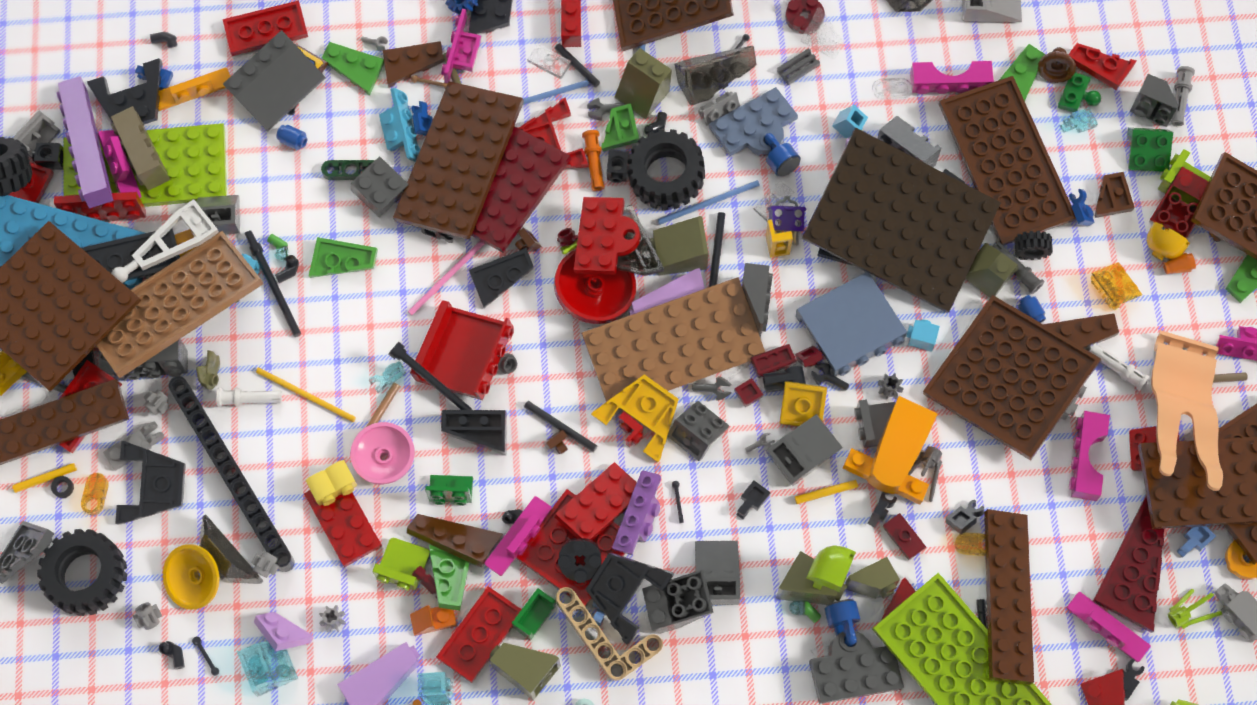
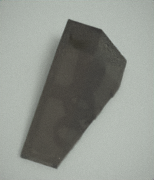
M747 46L690 58L674 63L677 83L692 106L710 100L720 89H725L731 81L743 76L754 68L757 63L754 46Z

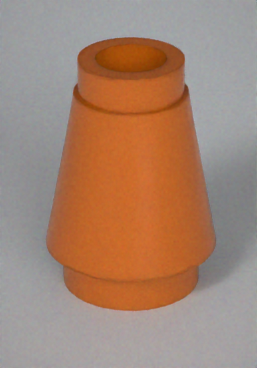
M1185 252L1175 259L1164 262L1163 267L1166 275L1188 273L1196 269V262L1192 253L1187 254Z

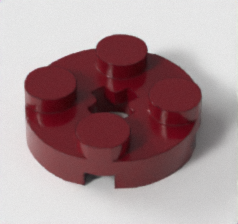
M791 0L788 3L785 20L789 28L792 30L794 28L800 34L816 32L822 25L825 17L824 7L818 0ZM802 12L809 13L808 18L800 16Z

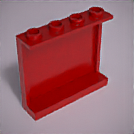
M442 300L415 361L452 392L483 401L484 396L490 390L492 377L498 371L499 360L505 355L507 342L513 336L514 326L509 318H505V321L454 308L449 301ZM411 369L410 374L415 381L432 386Z

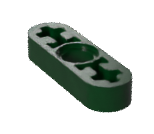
M327 160L322 164L321 171L323 177L327 180H354L360 175V166H362L363 172L374 160ZM354 166L356 167V172L354 174H347L345 172L346 168ZM330 167H333L334 170H332V173L329 174L327 170H329Z

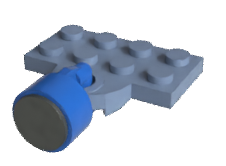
M777 87L709 123V129L729 156L746 147L758 156L766 154V163L775 175L779 177L789 175L800 164L801 157L790 143H784L783 129L784 126L797 120L798 114Z

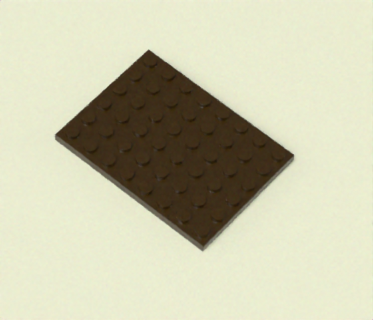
M855 128L801 239L949 313L1001 202Z

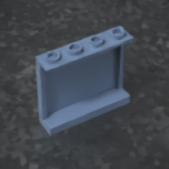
M868 272L799 307L795 315L799 323L803 322L833 369L832 375L834 376L839 374L844 376L851 371L852 367L856 365L860 367L866 364L869 358L883 355L889 347H898L904 343L907 334L905 327Z

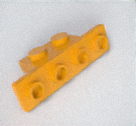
M225 67L160 90L158 93L160 96L159 111L226 88L223 83L231 77L228 68Z

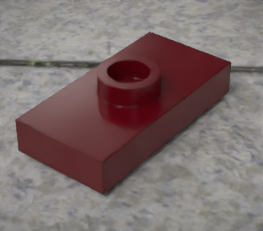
M790 344L750 358L758 378L763 377V374L777 372L797 364Z
M901 513L883 524V529L908 561L926 549V545Z

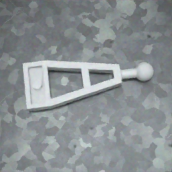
M193 199L177 210L132 255L134 260L125 267L114 268L111 274L124 283L128 279V274L138 267L142 270L148 269L203 244L219 233V231ZM182 219L196 237L169 249L161 238ZM155 244L163 251L146 260L142 259Z

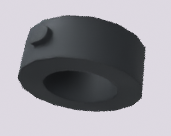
M59 476L52 481L51 491L58 498H67L73 493L74 484L68 477ZM66 482L68 484L67 489L64 492H58V485Z

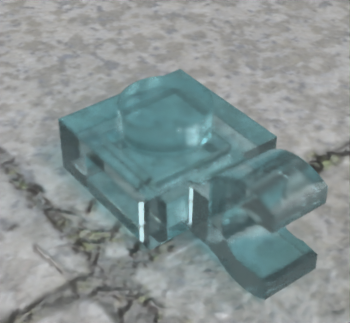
M1090 107L1071 113L1070 118L1062 121L1063 124L1060 125L1063 133L1073 129L1081 133L1096 128L1098 122Z
M398 361L388 365L382 376L374 375L368 381L371 385L374 382H380L379 386L375 388L376 392L379 393L388 384L390 386L393 382L403 377L406 371L402 363Z

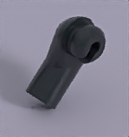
M163 31L150 34L152 44L167 42L168 48L177 47L178 45L176 35Z
M658 112L656 122L646 125L644 133L647 135V133L653 131L655 134L659 132V129H665L667 113Z
M294 255L287 256L285 259V270L275 274L279 284L296 275L299 261Z
M520 509L508 510L502 515V521L505 524H514L523 511Z
M171 641L160 643L159 652L172 658L174 669L185 668L182 648Z

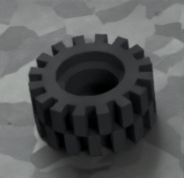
M1029 231V233L1023 232V235L1018 234L1015 236V256L1020 259L1034 260L1037 258L1040 260L1042 257L1047 258V256L1053 254L1052 236L1049 233Z

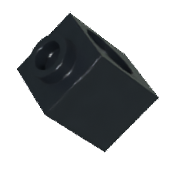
M36 143V148L32 152V160L37 165L51 170H63V146L61 143Z
M609 150L606 171L607 180L613 183L627 182L629 151ZM615 166H621L622 168L619 169V170H616V169H614L613 167H615Z

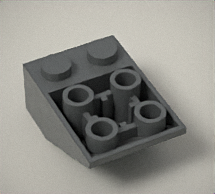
M745 263L742 288L761 338L762 331L766 332L773 273H769V265Z
M179 339L124 375V377L129 380H137L139 377L147 376L149 378H159L160 375L176 377L188 373V350L182 340Z
M816 414L766 450V454L793 487L843 447Z
M695 541V572L704 571L711 604L739 605L741 598L738 541Z
M703 570L671 579L663 591L654 585L642 588L651 630L661 634L675 630L714 613Z

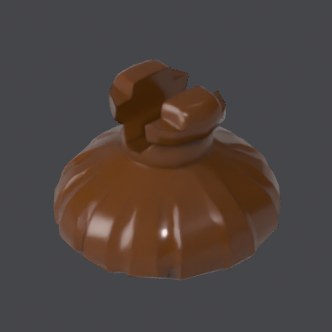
M1057 47L1040 59L1038 62V72L1048 82L1062 83L1074 76L1076 63L1064 48Z

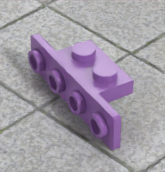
M641 471L612 548L614 550L632 555L637 542H646L647 537L651 535L654 518L660 512V503L655 497L662 478L659 474Z

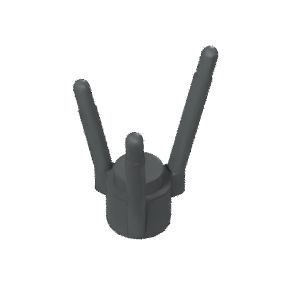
M928 446L925 452L920 453L908 475H911L922 462L924 468L921 476L924 477L928 468L933 469L935 466L929 502L933 501L939 469L943 463L940 460L943 453L932 446Z

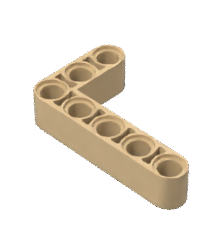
M563 587L557 592L555 597L557 606L610 680L619 681L662 650V639L658 635L651 634L619 656L576 593L569 587ZM561 593H569L571 595V602L568 604L562 603L559 598ZM576 610L581 611L584 614V620L576 622L572 617V613ZM589 628L594 629L597 633L596 639L588 640L585 636V631ZM649 639H654L657 642V650L651 651L647 648V641ZM599 647L608 648V658L603 659L598 655ZM631 652L639 654V663L633 664L629 661V654ZM613 665H619L622 668L621 676L615 677L611 674V667Z

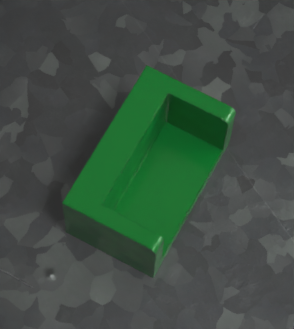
M537 588L512 622L513 629L531 641L555 609L556 600Z

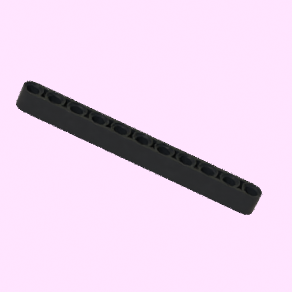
M173 377L168 384L170 392L265 551L278 558L275 564L279 565V571H290L295 565L294 557L194 391L184 377ZM184 385L181 391H176L178 386ZM189 402H194L191 408H186ZM199 419H205L201 425H196ZM209 436H215L213 441L206 442V439ZM225 452V456L222 459H216L219 453ZM235 469L233 476H226L229 470ZM246 487L243 493L237 494L238 488ZM250 504H256V508L253 511H247ZM260 522H267L266 527L263 529L257 528ZM271 539H278L275 546H268V542ZM281 557H288V561L285 564H278Z

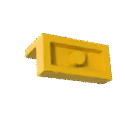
M772 219L768 220L765 237L770 258L790 255L793 241L792 232L775 234Z

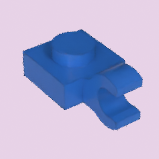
M137 65L135 73L138 74L137 78L146 80L143 66ZM161 68L159 90L168 88L174 76L172 71Z
M419 101V107L412 106L415 133L426 136L433 117L428 115L427 103Z
M1078 189V198H1076L1075 194H1069V199L1073 203L1071 207L1078 224L1090 226L1095 223L1092 217L1094 214L1091 207L1085 204L1087 198L1086 191Z

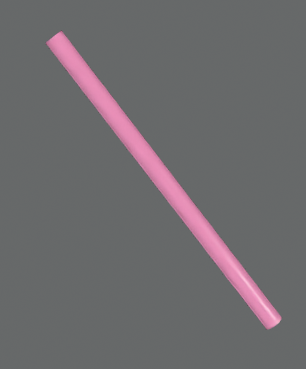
M479 241L408 313L412 316L485 243Z

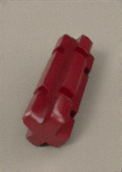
M422 566L417 567L413 571L412 576L416 577L417 580L420 579V583L432 595H436L434 578L430 574L427 575L425 573L426 570Z

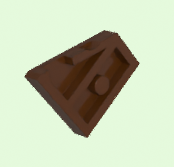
M1124 172L1104 175L1096 205L1095 218L1133 211L1135 207Z

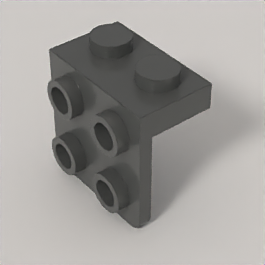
M867 399L858 401L857 407L854 408V415L856 421H859L858 436L859 440H862L864 448L878 446L895 402L868 405Z

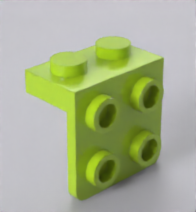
M1183 149L1180 155L1175 153L1170 161L1171 169H1165L1159 179L1162 182L1158 190L1166 193L1181 167L1190 170L1209 181L1210 176L1185 162L1190 152ZM1175 186L1168 193V195L1172 192L1179 193L1182 198L1181 200L1187 204L1191 202L1198 203L1199 201ZM1174 194L1171 196L1175 200H1179L1178 195Z
M393 537L388 542L380 565L375 563L372 572L379 582L385 584L391 582L397 584L396 587L402 590L409 591L411 589L416 591L420 579L417 580L416 577L412 576V573L419 566L425 569L430 551L427 548Z

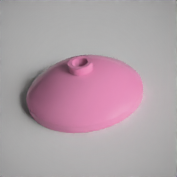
M379 422L365 427L358 433L352 443L350 457L355 471L361 478L373 484L384 485L396 482L407 474L414 462L415 448L410 435L402 427L389 422ZM383 455H388L386 460H381Z

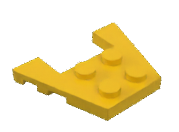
M644 374L594 410L591 415L607 425L619 408L655 433L642 452L656 462H659L679 399Z

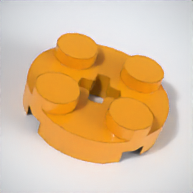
M1234 540L1225 552L1228 570L1241 579L1253 580L1257 578V563L1255 565L1251 561L1247 563L1243 559V556L1246 555L1245 552Z

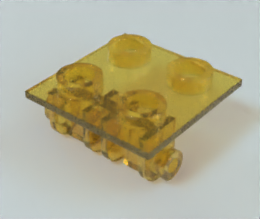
M1119 262L1091 273V284L1099 290V294L1105 292L1101 297L1102 299L1106 298L1105 302L1114 311L1120 308L1121 304L1143 295Z

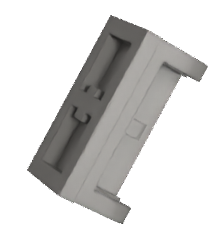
M39 110L16 133L13 139L21 141L27 147L28 156L32 158V152L36 148V143H50L61 130L54 125V121Z

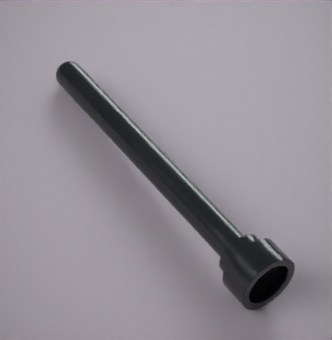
M399 341L390 350L389 356L393 359H401L460 410H472L461 398L406 353L407 350L404 349L405 346Z

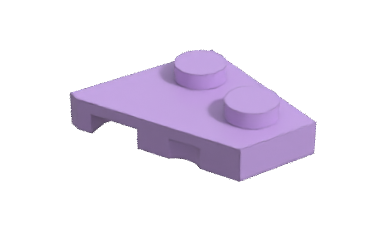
M276 612L255 616V625L275 651L312 642V634Z

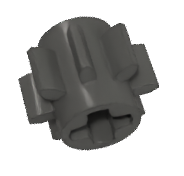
M885 373L884 381H878L877 385L882 387L878 393H883L886 396V400L889 397L897 399V392L902 393L904 390L903 387L899 386L902 384L903 379H898L896 373L893 376H888Z

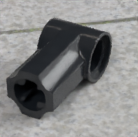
M792 366L784 371L763 374V384L766 393L784 390L785 381L806 384L802 366Z

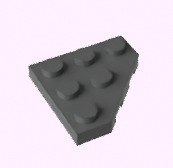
M22 521L0 556V583L3 584L39 556L44 549H47L52 543V537L55 533L47 528Z

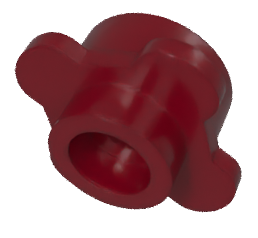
M565 228L557 235V242H560L561 247L570 246L578 239V235H575V231L572 228Z

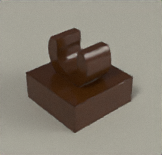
M523 227L517 232L522 238L515 243L519 251L525 248L537 251L541 247V244L528 229Z
M559 430L544 441L543 444L547 450L554 447L558 454H562L568 450L567 446L563 443V440L568 436L563 430Z

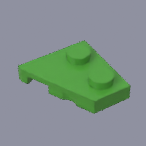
M631 103L612 108L609 116L610 121L605 130L604 143L601 145L603 152L638 143L640 139Z

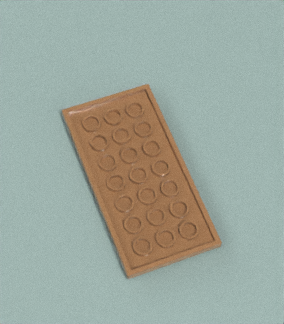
M221 231L131 289L141 299V302L97 347L120 379L264 283L224 232Z
M739 277L581 333L606 402L644 374L667 391L750 362L751 357L765 352Z

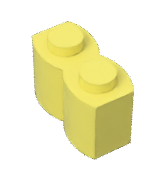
M344 460L332 464L325 470L305 480L319 506L330 505L338 495H348L357 486Z

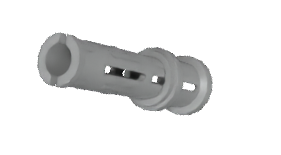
M1189 66L1177 68L1178 79L1174 88L1176 90L1175 99L1179 106L1171 120L1173 126L1184 125L1188 93L1192 90L1193 85L1191 81L1192 76L1195 75V69Z

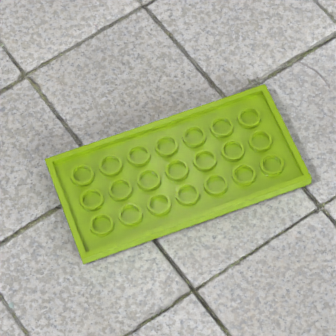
M224 123L146 130L171 180L148 190L145 185L141 186L135 176L137 173L135 169H132L144 207L189 203L193 199L197 202L199 197L227 195ZM63 137V196L79 195L78 190L81 187L78 186L75 175H78V172L76 173L73 168L72 161L75 159L72 158L69 147L72 145L68 143L66 137ZM101 146L111 192L119 193Z
M939 572L872 628L935 705H1052L1034 683L1029 685L989 680L988 630Z

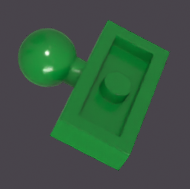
M1075 72L1074 76L1067 81L1059 100L1058 108L1077 114L1082 100H1085L1089 106H1097L1100 104L1102 97L1095 90L1086 92L1091 77Z

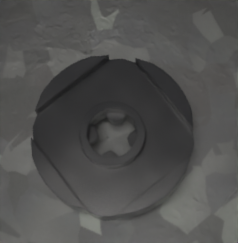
M574 538L567 541L562 546L558 559L561 572L567 578L577 583H583L592 579L602 562L600 548L595 542L587 538ZM575 556H585V563L577 564Z

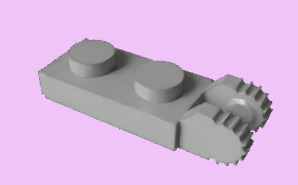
M154 421L146 424L141 430H137L121 441L150 450L153 445L163 440L164 434L157 432L150 436L148 440L145 438L146 435L158 427ZM121 441L103 452L115 471L131 462L120 460Z

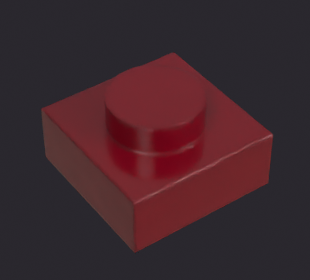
M815 346L795 354L797 361L805 368L814 366L818 361L823 360L821 351Z
M752 378L734 388V392L745 408L761 399L764 395Z

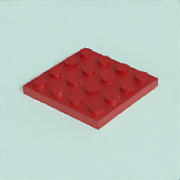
M566 489L539 526L541 528L537 535L529 539L526 543L528 544L527 548L521 555L518 554L516 559L560 590L563 587L571 588L586 607L592 599L586 591L592 579L583 583H577L567 578L561 572L558 565L562 546L570 539L576 538L555 519V514L576 496ZM612 522L592 540L600 548L601 564L609 553L623 557L626 554L612 548L620 528L615 522ZM575 556L577 564L585 563V556ZM564 592V594L571 598L569 593Z

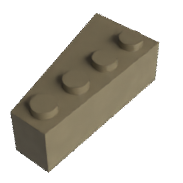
M132 106L111 116L114 123L111 127L116 136L119 135L122 140L120 141L122 149L129 156L127 160L132 169H135L137 173L135 176L141 186L145 185L148 190H151L171 180L134 107Z

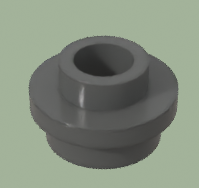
M505 353L500 358L498 370L501 373L510 374L516 370L518 363L514 355Z

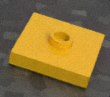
M785 381L779 424L800 426L816 414L823 422L827 387Z

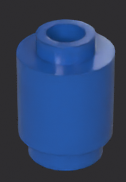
M281 125L276 134V138L280 143L295 150L304 148L308 141L306 132L290 125Z
M1027 295L1019 300L1021 304L1018 305V308L1021 312L1040 323L1047 319L1045 317L1046 313L1036 296L1031 297Z

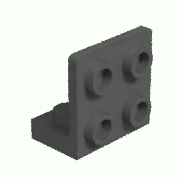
M696 401L675 419L667 437L697 461H701L711 444L726 432L730 426L701 402Z

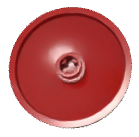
M576 250L567 254L558 265L554 277L555 295L562 308L572 317L590 324H606L622 317L634 301L637 286L633 270L625 259L618 256L616 275L575 274L573 269Z

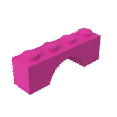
M972 61L967 71L955 76L941 73L934 66L933 62H912L910 69L911 93L927 94L937 92L945 94L957 92L961 94L993 83L992 61Z
M1084 411L1080 417H1077L1075 429L1078 430V437H1075L1073 443L1076 457H1073L1071 462V469L1074 470V474L1069 481V490H1072L1071 497L1097 501L1101 497L1103 475L1093 468L1088 454L1091 445L1102 442L1107 437L1110 415Z

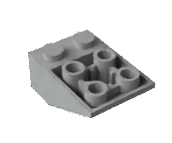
M962 0L963 21L1022 22L1021 0Z

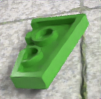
M332 42L328 43L322 59L328 62L329 67L340 75L342 74L347 77L351 83L356 86L358 85L369 96L384 66V59Z
M317 237L308 276L309 278L374 269L378 249L371 246Z
M429 545L438 607L460 611L470 562L433 545Z

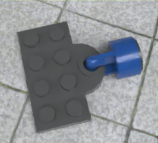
M845 599L826 605L824 610L828 627L834 628L836 637L830 642L828 648L829 656L809 660L819 704L902 690L904 685L897 658L886 646L873 648L870 641L862 633L854 630L853 624L861 620L857 602L853 599Z

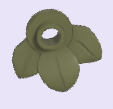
M207 350L206 365L196 367L198 381L207 390L214 389L219 381L217 374L220 368V357L211 350Z

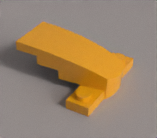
M898 396L891 415L887 420L882 437L879 440L874 458L851 448L842 469L866 479L871 486L879 491L897 494L921 505L929 484L908 475L916 461L938 413Z

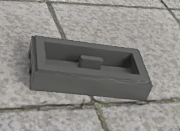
M808 48L779 66L777 72L787 85H790L820 66V61L816 60V56ZM812 62V64L808 65L807 67L797 72L790 78L787 77L788 75L802 68L807 63Z

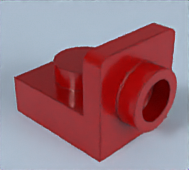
M623 411L618 417L619 427L625 433H631L626 439V445L630 448L633 444L637 445L644 436L643 426Z

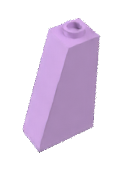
M700 268L694 269L633 301L632 310H629V316L705 289Z
M405 642L337 685L349 705H383L420 665L417 660L420 655L414 645L409 647L408 643Z

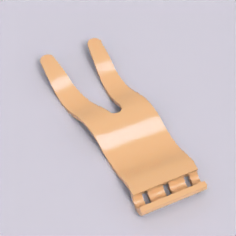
M1160 330L1154 346L1156 354L1151 377V387L1157 403L1156 437L1160 454L1159 471L1164 476H1171L1173 474L1177 460L1176 445L1181 415H1188L1192 419L1195 450L1198 460L1206 472L1207 486L1213 491H1218L1222 486L1223 471L1218 456L1219 427L1217 412L1212 404V385L1217 362L1215 356L1219 347Z

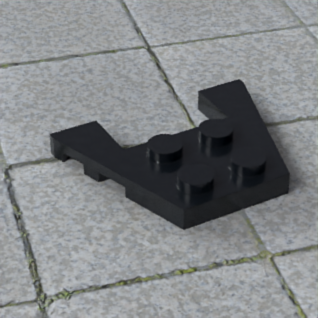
M160 58L142 63L147 80L146 83L110 94L107 79L104 76L87 81L88 86L111 121V116L132 106L139 114L143 125L158 120L160 99L158 93L159 85L161 84L160 71L163 66Z
M121 441V461H142L139 505H117L115 524H125L182 507L186 464L129 442Z
M609 553L587 586L586 591L601 612H604L611 621L612 627L619 632L623 642L628 645L640 628L622 615L628 603L644 579L663 591L674 576V573Z

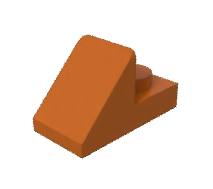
M427 605L410 614L414 636L457 626L454 610L430 608Z

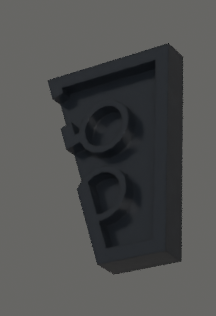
M527 248L469 269L483 308H486L533 270L534 266Z

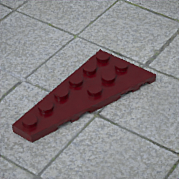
M1145 495L1092 601L1153 633L1165 528L1152 529L1147 495Z

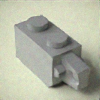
M1224 583L1214 592L1224 606L1221 609L1224 617L1239 628L1240 634L1246 640L1254 642L1257 640V600L1248 591L1237 593Z

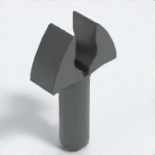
M596 98L587 104V109L597 108L598 110L588 112V116L602 121L604 113L611 112L612 108L625 104L622 102L604 105L600 103V98Z
M718 376L715 384L693 383L692 391L713 392L716 395V401L732 393L728 391L723 392L719 387H730L732 384L725 378Z

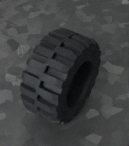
M659 129L658 133L654 134L653 131L647 133L648 137H641L638 140V145H633L631 154L628 155L627 172L636 197H640L641 202L644 204L649 202L650 207L655 209L658 206H661L662 210H668V207L672 206L674 209L680 208L679 205L682 203L687 205L690 203L691 197H697L699 194L698 189L701 190L704 185L705 165L700 146H697L693 138L688 139L686 133L681 132L678 134L677 130L670 129V132H665V129ZM664 157L676 158L685 165V170L680 177L673 181H656L647 173L648 168L654 161Z
M0 137V196H7L27 186L33 173L27 147L17 139Z
M75 529L74 534H71L69 531L62 533L63 538L58 539L56 537L53 539V545L50 548L44 549L43 552L46 555L44 558H40L38 562L41 566V569L37 570V577L41 580L38 584L40 589L44 591L43 595L56 607L68 614L74 613L77 616H84L85 613H88L89 615L97 614V609L99 608L102 611L109 608L107 604L110 601L115 603L118 599L116 597L118 591L122 593L125 588L122 585V581H127L128 574L124 571L127 569V563L123 559V553L104 534L97 533L91 529H87L86 532L82 529ZM83 555L97 556L101 563V569L96 581L83 590H70L65 584V573L69 565L76 558Z

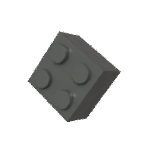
M379 156L351 182L350 190L380 218L401 198L404 189L409 184Z

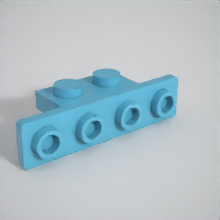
M392 88L390 91L394 106L379 114L387 150L394 151L404 145L407 159L416 162L420 148L416 139L417 133H415L412 123V114L408 107V97L403 91Z

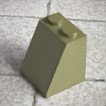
M639 48L627 62L614 98L625 105L631 103L633 111L647 120L670 92L672 69Z
M702 216L653 230V238H649L650 249L655 250L656 257H652L653 268L658 269V276L691 272L697 268L707 270L708 248Z
M800 551L779 586L776 598L786 601H808L813 604L828 605L835 600L840 601L847 585L843 583L840 592L826 586H822L821 590L814 588V581L806 578L814 558Z
M504 642L501 646L497 645L490 653L491 658L489 659L495 671L533 701L561 667L560 659L556 655Z

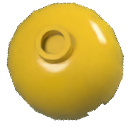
M1154 222L1148 231L1146 240L1148 247L1153 251L1151 255L1161 261L1163 258L1175 259L1181 256L1188 248L1190 242H1187L1188 240L1174 230L1170 228L1169 230H1163L1162 227L1164 225Z

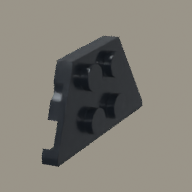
M478 0V6L474 5L473 11H471L468 33L480 34L486 32L487 34L495 29L510 26L513 0Z

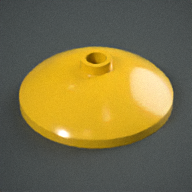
M195 544L181 545L171 551L163 567V583L167 594L174 603L184 609L195 610L208 605L214 599L219 587V571L212 555L203 547Z

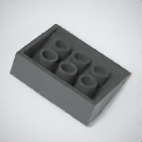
M281 30L226 80L223 85L268 132L326 77Z

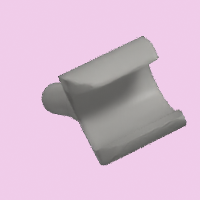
M364 36L361 37V41L376 45L379 51L385 50V46L379 43L388 44V39L384 36L378 37L377 40Z
M771 433L762 434L760 440L745 448L746 452L748 453L762 445H773L775 440L766 442V436Z

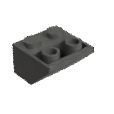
M1147 74L1130 112L1138 117L1147 118L1157 125L1167 127L1179 105L1167 81Z
M239 195L199 197L196 203L219 232L223 231L224 234L240 233Z

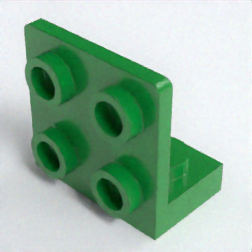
M1128 127L1127 135L1131 137L1128 169L1164 172L1165 169L1169 170L1174 132L1168 129Z
M430 475V486H425L429 502L435 505L453 502L457 506H465L466 503H472L474 478L473 476Z

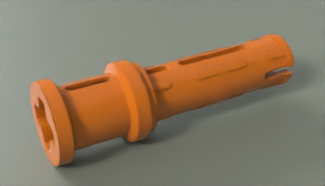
M587 130L582 133V138L585 141L584 153L588 157L592 191H602V189H605L600 161L602 148L599 146L598 140L600 133L597 130Z

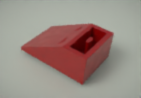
M1181 167L1150 220L1164 225L1163 228L1169 230L1170 228L1187 239L1196 225L1191 222L1198 203L1191 202L1187 204L1181 200L1182 198L1179 193L1172 192L1170 195L1168 193L1175 186L1200 201L1209 181ZM1176 194L1179 196V200L1177 201L1171 196Z

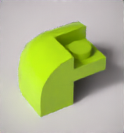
M837 545L825 547L814 558L806 578L814 581V588L821 590L822 586H826L840 592L856 551Z

